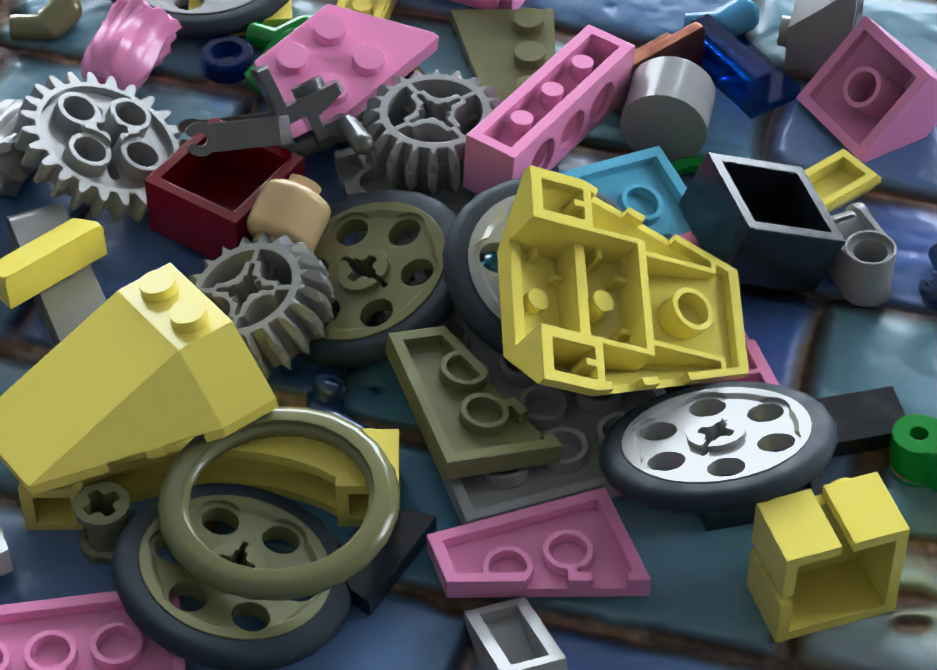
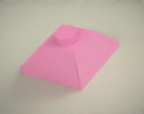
M865 15L796 99L858 160L865 163L927 137L937 125V72Z

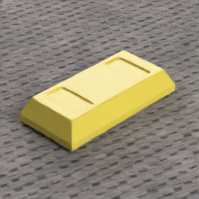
M844 148L804 170L829 214L866 194L877 186L882 179Z

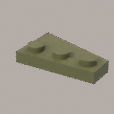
M445 326L388 333L385 352L443 480L560 462L564 445L551 432L542 435L527 420L529 410L515 396L506 399L487 379L489 370Z

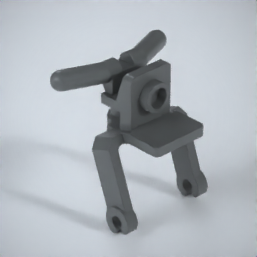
M262 65L250 71L267 104V113L220 117L218 119L225 122L208 124L207 122L210 119L186 118L177 124V130L185 132L189 137H193L199 132L206 135L207 140L204 145L197 146L190 143L187 146V151L198 157L207 156L212 152L276 145L304 158L319 150L322 153L332 148L331 145L334 144L339 148L350 146L355 153L360 155L369 153L373 148L372 137L354 116L339 113L323 122L321 121L319 116L343 93L339 81L330 80L324 83L321 75L311 78L292 88L291 92L294 99L285 103L268 67ZM302 119L308 131L292 138L290 124ZM181 139L179 146L181 147L187 140Z

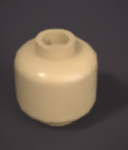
M291 174L288 180L275 178L267 181L263 185L247 217L246 226L247 231L253 237L252 243H256L265 232L270 236L272 243L286 234L294 243L303 242L314 253L331 215L329 205L320 196L321 187L313 180L298 174Z

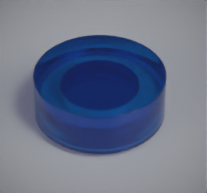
M236 36L214 38L201 49L202 72L206 78L216 83L232 84L246 79L244 73L254 64L252 46L246 40Z

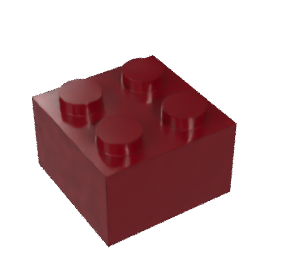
M213 116L207 124L225 121ZM199 132L195 136L190 137L144 180L150 230L216 260L222 255V246L229 250L239 247L243 237L252 242L253 237L247 231L246 222L263 185L275 178L288 180L291 174L305 176L304 157L278 145L212 152L207 156L198 157L190 154L187 151V146L190 143L197 146H202L206 143V135Z

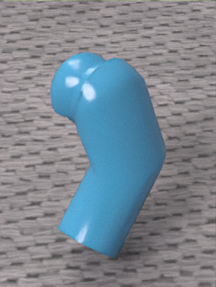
M730 0L714 11L686 13L684 28L694 22H698L705 27V38L739 36L744 32L753 30L759 22V8L752 0Z

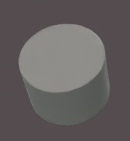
M656 57L642 63L631 77L620 118V130L626 143L636 152L660 146L670 162L682 157H691L699 152L706 141L716 97L715 86L711 77L697 64L679 57Z

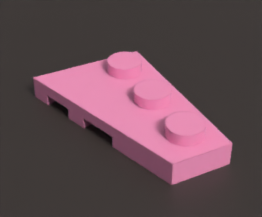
M605 487L427 534V552L447 598H505L524 596L612 597L650 596L651 578Z

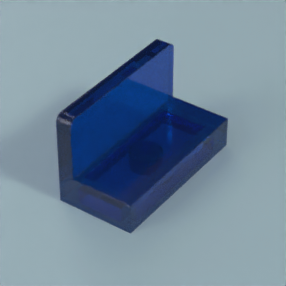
M709 14L691 20V24L698 22L705 27L702 69L711 77L714 86L750 119L789 103L799 95L801 87L745 36L740 34L734 37Z

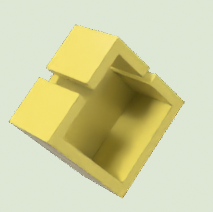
M878 472L854 478L837 479L830 484L823 485L820 495L815 496L811 489L776 497L766 502L756 503L752 542L755 547L750 549L746 585L775 643L895 611L910 528Z

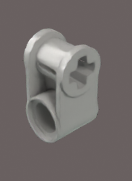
M852 203L846 207L845 212L831 216L846 242L826 274L848 302L860 307L880 306L891 297L897 246L894 240L873 219L872 214L863 203Z

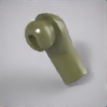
M50 0L37 14H11L9 18L11 40L61 39L80 19L82 15L81 2L79 0Z

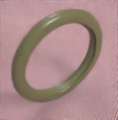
M279 406L227 437L206 443L204 434L195 436L175 457L161 484L157 514L160 533L171 554L196 579L220 592L242 598L284 601L313 596L341 585L366 568L385 546L398 519L401 492L395 468L380 445L360 427L331 413L306 407ZM276 436L304 437L324 442L349 456L357 464L365 477L369 494L367 513L360 529L350 541L329 556L306 565L284 569L252 568L230 562L213 553L201 542L192 526L189 503L192 488L199 474L213 460L232 448L253 440Z

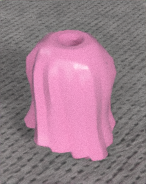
M117 0L111 5L106 20L101 23L99 30L84 52V57L80 64L83 81L88 72H92L98 83L104 85L109 76L115 78L118 89L124 91L129 85L133 84L136 86L137 93L148 79L153 68L161 65L164 57L171 53L170 44L177 38L176 32L182 28L179 21L172 18L161 7L153 8L146 0Z

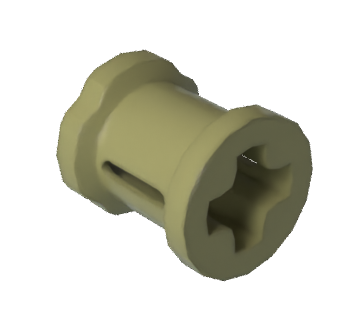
M109 481L92 483L81 489L73 500L74 516L77 522L83 526L82 535L79 540L81 552L86 559L95 564L104 563L112 565L111 560L117 538L128 523L127 517L131 511L130 497L126 489L119 484Z

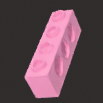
M588 24L466 135L462 187L479 194L505 181L522 178L524 171L530 165L551 171L626 99L635 45Z

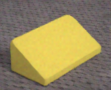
M72 218L0 258V300L10 309H13L107 255L103 227L96 221Z

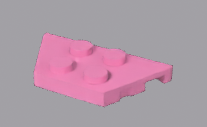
M327 4L254 61V68L260 65L268 67L285 103L294 99L291 92L292 88L311 78L321 75L324 83L330 80H337L343 89V93L319 117L322 122L339 113L352 115L356 118L365 110L367 99L377 95L378 86H392L395 76L404 78L438 50L439 36L431 31ZM302 119L290 124L292 138L308 131Z

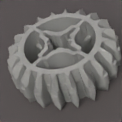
M438 68L434 74L422 75L419 71L415 70L413 77L410 79L395 76L392 86H378L377 95L367 99V106L362 114L363 121L360 123L372 137L373 148L369 153L364 154L366 162L371 163L374 167L376 176H386L391 187L406 184L409 191L413 192L418 191L420 188L429 189L433 197L437 190L449 189L456 195L460 185L463 183L466 135L504 100L496 97L495 87H482L479 77L464 80L459 70L451 75L441 74Z
M266 232L261 235L256 243H252L243 237L239 247L229 250L222 246V255L216 260H203L205 270L202 274L188 276L189 281L233 321L262 374L267 379H269L273 368L283 365L291 370V359L298 353L310 355L309 342L325 338L323 324L334 319L331 304L336 298L333 294V286L328 279V271L322 261L317 260L310 248H307L303 242L294 243L286 234L276 239L273 243Z

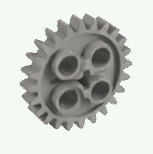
M67 72L63 82L54 76H49L45 86L35 84L30 96H25L13 127V132L18 134L14 148L25 152L21 165L24 167H38L33 178L35 183L50 181L54 185L50 193L52 198L67 194L71 197L70 209L76 210L82 203L90 205L92 217L96 219L99 217L102 209L109 210L115 222L121 221L125 211L137 222L142 220L146 211L148 212L144 180L180 148L179 138L182 132L177 130V125H167L171 115L169 110L155 111L151 108L155 100L153 96L140 100L135 97V85L131 84L123 91L117 88L115 78L109 76L105 85L99 84L92 72L87 73L83 82H80L72 72Z

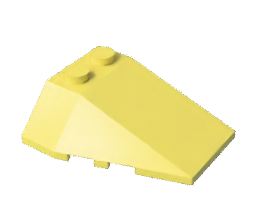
M532 165L524 171L497 251L504 358L537 384L589 396L743 379L749 374L737 269L677 234L669 240L643 225L645 216L631 207L621 212L595 197L598 188L583 179Z
M168 263L157 270L146 273L140 279L116 291L0 396V460L28 493L33 496L109 473L107 463L146 452L149 461L168 455L166 445L202 434H204L206 443L227 437L279 406L276 396L233 321L173 264Z

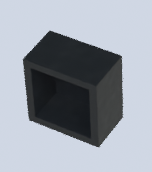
M708 152L678 203L701 249L737 269L739 284L771 287L779 291L794 290L814 293L846 242L804 169L798 166Z

